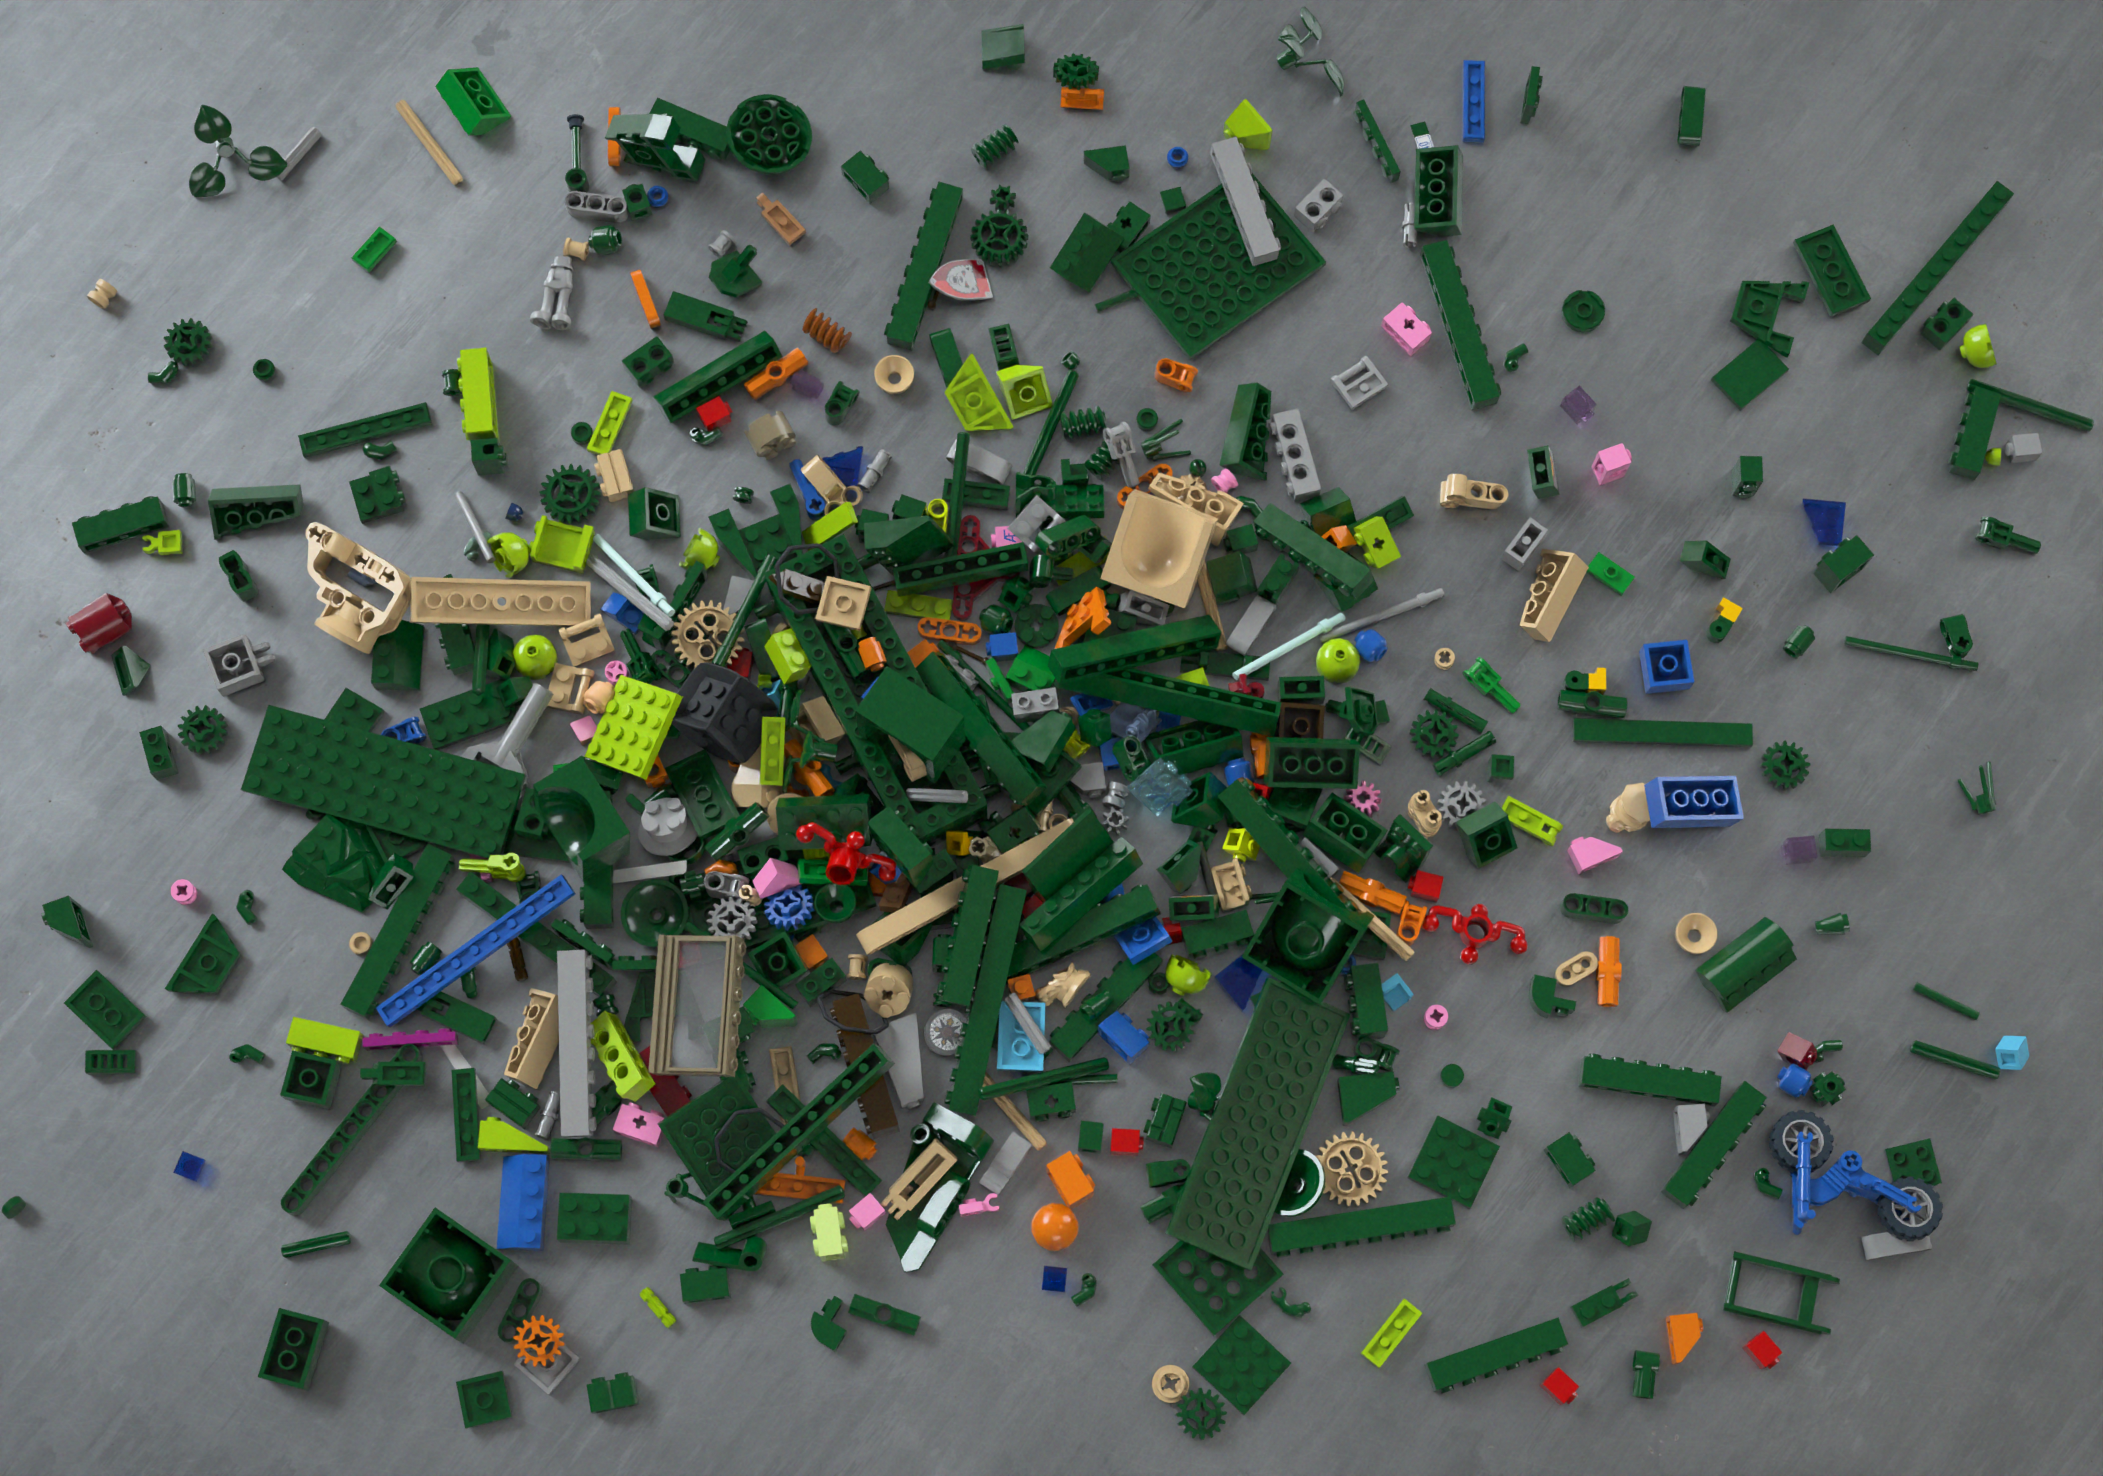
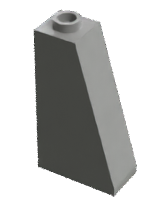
M916 1013L890 1022L888 1028L874 1035L878 1046H881L895 1063L888 1072L902 1109L908 1108V1110L921 1106L920 1102L924 1101L918 1019Z

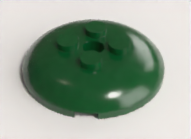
M772 94L756 95L741 102L729 117L726 129L728 146L735 158L748 169L761 174H781L797 167L806 158L812 143L811 124L804 111L798 105L796 107L786 101L787 98ZM770 135L773 137V139L770 140L765 138L764 136Z

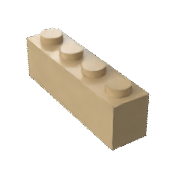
M1542 549L1540 554L1542 561L1541 564H1537L1535 571L1537 578L1530 588L1532 595L1530 600L1526 602L1519 626L1534 640L1550 642L1589 567L1575 553Z
M530 988L528 996L532 998L529 1006L524 1008L523 1015L526 1016L522 1027H518L516 1033L518 1043L512 1047L504 1075L524 1086L537 1089L543 1080L545 1070L551 1062L553 1053L559 1043L558 995Z

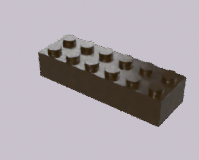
M859 993L832 1001L834 1008L830 1009L832 1019L846 1027L869 1029ZM842 1029L836 1031L841 1048L846 1047L847 1050L843 1052L847 1068L874 1044L871 1034L848 1032ZM882 1075L857 1098L860 1112H865L867 1116L862 1118L867 1135L872 1134L873 1139L900 1132L884 1075Z

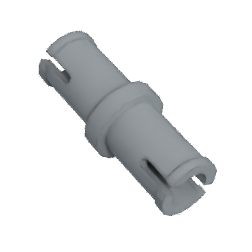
M1409 203V205L1405 204L1404 206L1405 219L1402 222V228L1404 229L1403 246L1412 248V243L1413 247L1417 246V230L1414 229L1415 203Z
M880 449L872 464L867 466V472L860 483H858L861 490L870 493L877 479L882 477L884 468L892 458L889 452Z
M549 1092L545 1108L540 1112L542 1117L535 1133L539 1138L546 1140L550 1138L554 1121H557L559 1117L557 1113L560 1107V1093Z

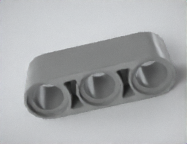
M572 191L565 197L567 211L569 215L575 218L623 223L629 216L627 204L621 197ZM574 202L580 203L577 207L571 206ZM595 205H601L600 209H592ZM616 208H623L621 212H613Z
M957 439L946 457L947 461L953 465ZM969 443L967 472L990 483L1003 485L1012 465L1008 461Z
M1257 595L1226 642V646L1246 656L1272 617L1277 605Z
M1888 1232L1861 1237L1866 1261L1932 1249L1929 1236L1922 1240L1916 1239L1914 1241H1907L1904 1238L1900 1240L1896 1238V1235H1891Z

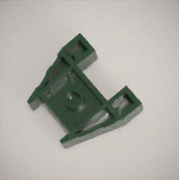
M666 113L663 115H613L605 135L606 140L616 141L625 151L624 162L639 167L640 165L651 166L653 171L659 173L663 169L671 172V176L678 179L697 182L706 160L695 146L689 145L684 147L675 145L681 127L672 115Z
M791 484L770 491L771 500L777 515L738 530L729 508L708 516L718 544L725 549L751 580H755L766 555H772L779 560L789 546L803 545L800 507ZM803 549L791 550L782 564L802 555Z

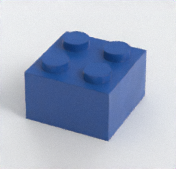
M1688 640L1643 644L1639 651L1646 694L1689 690L1692 687L1694 676Z

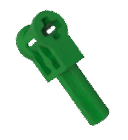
M1477 657L1475 659L1476 662L1468 670L1462 672L1464 678L1484 696L1489 692L1510 713H1515L1520 708V703L1498 683L1502 677L1484 659Z

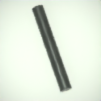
M1203 841L1197 843L1201 847L1199 863L1208 894H1217Z

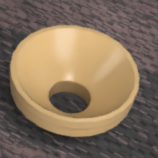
M886 356L876 365L874 372L875 381L878 387L886 393H903L912 385L914 379L913 366L903 356ZM896 373L900 375L901 381L897 384L890 383L888 378L891 374Z
M1691 913L1679 921L1675 937L1677 943L1684 951L1691 954H1702L1709 951L1716 943L1717 928L1708 916L1701 913ZM1690 930L1699 932L1700 940L1698 942H1691L1688 939L1687 935Z

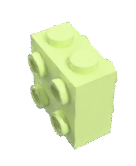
M832 1204L819 1205L818 1209L814 1210V1216L810 1217L811 1229L813 1233L817 1234V1239L813 1240L814 1252L816 1256L820 1257L822 1262L844 1259V1252H849L846 1235H842L841 1229H846L843 1212H839L837 1207H832Z

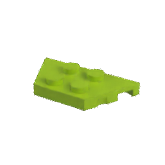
M973 353L970 354L944 392L965 431L1013 428L1010 419Z

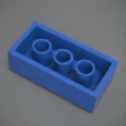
M1736 776L1656 777L1644 785L1652 828L1731 827L1744 819Z

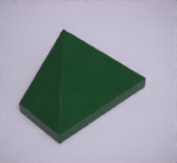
M121 646L111 655L122 695L127 696L138 687L151 665L127 646Z

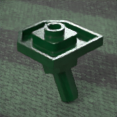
M747 245L741 254L736 250L711 263L708 278L721 294L737 298L762 285L761 279L749 266L750 262L757 255L756 247Z
M1348 686L1345 687L1346 701L1339 702L1330 699L1325 704L1328 713L1348 719L1355 733L1366 736L1374 734L1378 726L1375 693Z

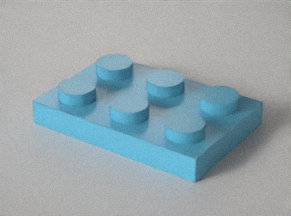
M1002 1001L999 1011L997 1071L1043 1072L1044 1054L1038 1053L1005 1001ZM1022 1002L1044 1035L1045 1003Z

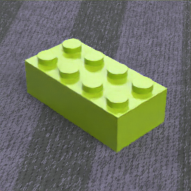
M486 347L460 350L461 358H457L458 371H461L462 377L458 381L460 392L463 395V399H460L461 412H464L465 420H462L463 433H465L466 440H470V442L471 440L497 438L499 441L493 362Z

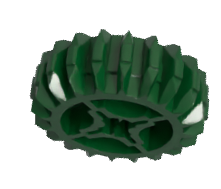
M997 209L996 214L990 210L989 216L982 213L981 220L976 219V226L971 228L973 234L970 235V240L973 242L972 249H976L975 254L977 256L982 255L983 262L989 259V264L992 266L994 261H997L1000 267L1002 261H1005L1009 266L1010 259L1017 261L1018 255L1022 256L1024 254L1023 249L1027 248L1028 243L1026 241L1029 239V235L1026 233L1027 227L1022 226L1023 220H1017L1016 213L1009 216L1008 209L1004 214L1001 213L1000 209ZM988 229L990 236L986 242H983L982 236ZM1015 232L1017 239L1011 246L1009 238ZM996 236H1003V239H999V237L996 239Z

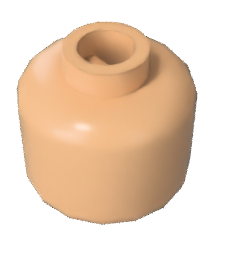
M596 681L584 694L585 707L593 714H603L606 712L607 703L614 697L615 687L609 682Z

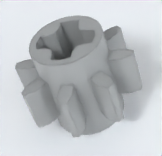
M1111 807L1109 814L1103 813V817L1107 820L1101 824L1103 827L1107 826L1108 834L1112 831L1116 832L1117 836H1119L1121 829L1127 830L1128 826L1124 822L1129 820V816H1123V808L1117 811L1114 810V807ZM1113 817H1116V820L1119 821L1118 825L1112 822Z

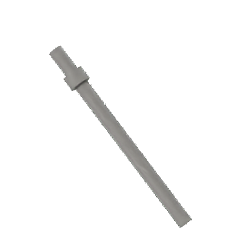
M1440 588L1427 594L1425 592L1418 594L1412 600L1341 626L1326 634L1319 635L1320 642H1327L1419 606L1422 608L1427 606L1429 602L1445 596L1443 589Z

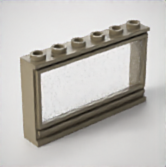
M659 935L648 1073L666 1076L735 1077V1071L738 1067L736 1049L740 1042L738 1025L741 1022V1013L739 1007L740 1001L743 998L741 979L744 977L743 956L746 953V944L743 938L736 935Z

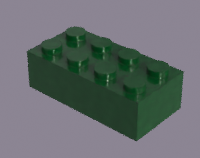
M1266 737L1264 782L1268 787L1358 789L1360 744L1355 739Z
M870 794L778 799L776 817L780 850L824 848L826 840L815 833L812 841L808 843H802L797 839V829L810 822L816 823L835 836L836 841L840 843L847 842V836L851 832H860L865 838L862 847L871 846L873 836L867 823L872 819Z

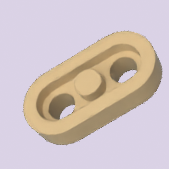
M1581 952L1562 963L1556 969L1555 979H1557V983L1561 986H1572L1592 974L1598 966V960L1591 952ZM1582 961H1587L1588 964H1589V967H1588V968H1584V967L1581 965V962H1582ZM1567 972L1570 978L1564 979L1562 973Z

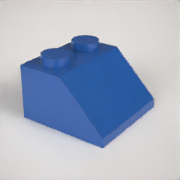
M1115 1011L1098 1025L1097 1034L1131 1065L1149 1047V1036L1142 1029L1139 1028L1137 1030L1131 1025L1133 1021L1124 1012L1120 1014L1118 1011Z

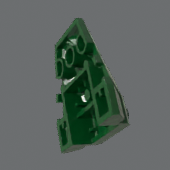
M327 814L293 848L292 856L286 861L282 870L299 886L311 889L324 897H329L342 905L364 913L374 903L368 899V896L385 863L366 825Z

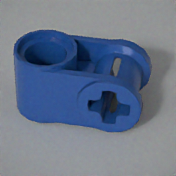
M419 717L408 718L399 724L386 728L381 733V735L386 737L397 736V740L416 745L427 739L426 734L422 733L419 726Z

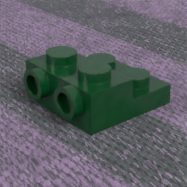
M390 466L370 471L368 476L349 481L362 524L404 511L403 503H406L403 491H399L397 487L400 479L397 471H392Z

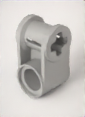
M712 871L705 876L704 885L710 897L729 900L731 896L737 902L741 898L739 890L745 891L742 886L748 885L750 880L742 875ZM714 881L720 882V885L716 888L710 887V884Z

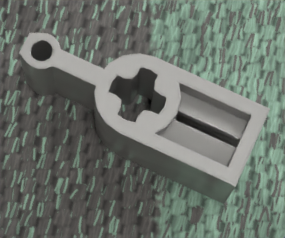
M1012 1132L979 1183L999 1195L1032 1148V1144Z

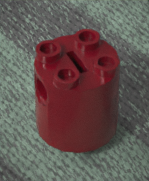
M105 593L87 604L78 613L68 616L69 621L65 623L72 634L77 633L81 640L78 643L83 651L95 654L101 647L114 642L132 630V613L122 599Z

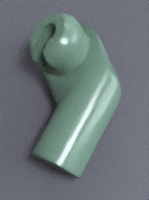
M488 531L483 533L488 541L491 538ZM475 536L469 540L464 549V555L470 561L476 560L479 556L477 552L479 544Z

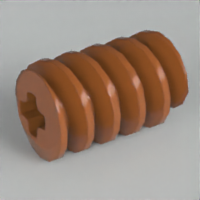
M817 308L813 309L804 322L803 332L805 334L810 333L811 338H816L818 343H823L825 348H830L832 353H837L848 343L852 332L844 335L845 327L837 330V322L830 325V317L824 321V313L821 312L817 316Z

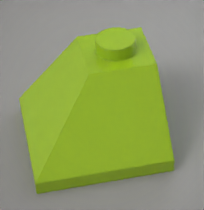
M1244 99L1224 122L1223 129L1226 139L1237 137L1239 144L1242 143L1244 148L1268 150L1270 148L1273 130L1247 99Z
M1015 365L996 372L1000 389L1012 420L1053 406L1042 366Z

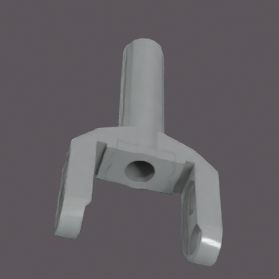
M538 683L533 684L501 740L468 747L463 755L464 758L479 761L481 756L504 769L525 774L526 778L519 800L529 785L527 770L523 764L520 751L554 695L552 691Z

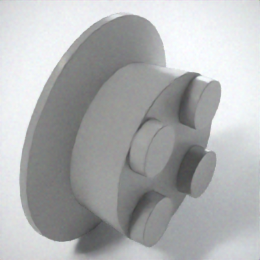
M662 798L650 801L645 805L638 829V837L640 843L648 852L660 856L673 855L685 850L694 842L698 834L685 807L678 798Z

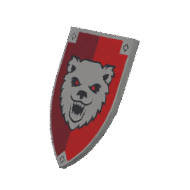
M964 259L948 262L942 265L929 281L933 288L954 299L983 300L993 298L982 259Z

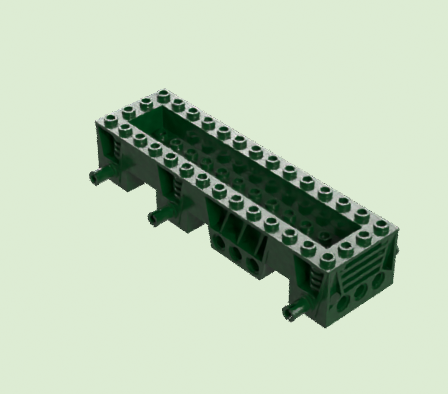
M844 534L822 544L823 547L837 558L840 579L871 586L864 570L879 564L873 556L868 553L857 559ZM814 548L779 566L780 572L788 569L826 582L827 576L835 578L833 560L819 548ZM775 568L763 573L772 599L771 602L754 609L755 615L758 617V620L762 618L767 619L775 614L780 615L789 629L792 628L811 665L809 670L822 695L839 719L852 749L851 755L834 762L839 775L856 766L861 767L868 781L872 782L884 807L890 806L894 812L898 810L905 819V825L908 828L912 826L919 834V841L922 844L926 842L931 848L946 841L947 831L968 830L976 826L980 821L987 820L988 803L986 799L1001 793V789L997 785L998 783L989 786L986 784L979 788L960 750L956 752L936 783L928 780L927 775L912 782L905 771L904 762L888 734L877 729L868 739L859 735L855 710L861 703V696L876 678L881 675L886 666L928 692L873 588L870 592L862 622L867 635L857 639V645L859 646L858 643L862 640L875 637L880 642L887 662L883 664V669L875 672L870 671L872 679L869 682H863L860 678L854 679L842 657L837 654L836 647L822 622L816 621L817 612L796 614L779 599L777 586L768 578L770 575L776 574ZM783 594V597L798 610L819 607V605ZM842 643L841 647L844 649H850L852 645L850 643ZM926 787L941 790H965L968 792V801L966 803L909 801L906 796V790L909 788L924 789ZM876 843V845H877L879 851L881 852L882 849H881V848L879 847V845Z

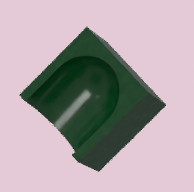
M886 666L855 710L859 735L868 739L873 732L879 729L895 738L922 760L926 766L927 779L933 783H936L965 741L964 715L888 666Z
M581 756L533 784L535 808L582 882L630 854V831Z
M1296 868L1285 881L1243 953L1242 958L1321 1005L1375 915L1368 911L1364 913L1352 912L1333 904L1315 892L1305 881L1304 873Z
M435 1207L379 1286L451 1337L464 1344L519 1266Z

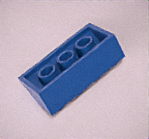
M520 1154L503 1156L497 1250L544 1251L550 1158L547 1155Z

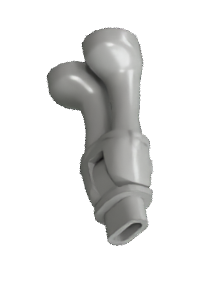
M555 257V262L551 264V269L544 282L545 293L542 309L532 313L530 318L532 324L545 329H550L551 325L557 330L570 328L571 318L567 315L569 295L573 289L571 257ZM559 294L556 313L552 317L555 295Z

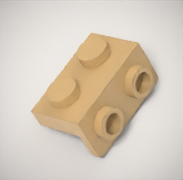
M1236 858L1230 863L1211 867L1222 912L1248 906L1249 898H1252V892L1249 884L1245 885L1243 879L1246 876L1243 863L1239 864Z

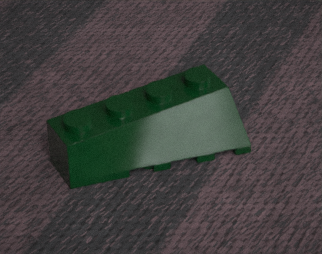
M1258 382L1238 385L1219 465L1228 469L1233 474L1264 481L1267 480V472H1264V463L1268 462L1265 444L1266 440H1269V431L1266 425L1267 420L1270 419L1272 391Z
M301 484L212 489L208 498L214 540L228 534L241 533L242 530L249 528L256 529L270 522L277 523L300 516L304 505Z
M448 574L443 578H453V576ZM434 623L436 629L440 628L442 636H439L438 639L441 649H446L447 656L444 657L447 670L451 669L454 676L472 671L475 646L469 624Z

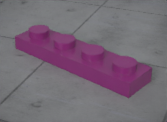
M445 1028L439 1029L438 1033L418 1030L415 1031V1034L406 1035V1032H393L392 1036L373 1033L369 1034V1037L363 1038V1048L366 1051L400 1049L406 1044H412L416 1047L459 1045L457 1033L455 1031L452 1032V1029Z

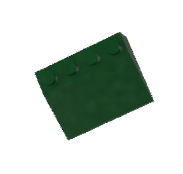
M930 516L864 524L865 550L892 575L893 568L931 561L954 546V541Z
M1088 808L1022 870L1033 894L1043 903L1046 902L1114 844V841L1094 813Z

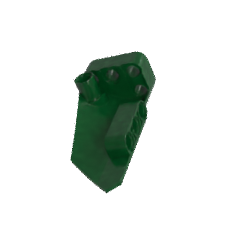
M933 1102L922 1119L923 1122L911 1129L910 1138L913 1143L903 1173L935 1138L957 1156V1161L911 1211L907 1210L898 1220L894 1218L896 1212L899 1211L898 1208L888 1215L885 1225L893 1240L905 1273L920 1270L967 1195L971 1185L970 1179L994 1143V1139L982 1128ZM927 1134L926 1138L920 1141L921 1137ZM914 1180L909 1183L913 1190L907 1194L908 1197H911L920 1187Z

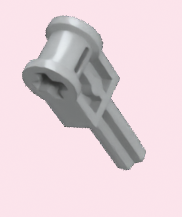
M1121 422L1117 427L1105 428L1103 436L1108 445L1111 458L1119 460L1127 487L1137 486L1139 479L1131 454L1136 452L1130 427L1126 422Z

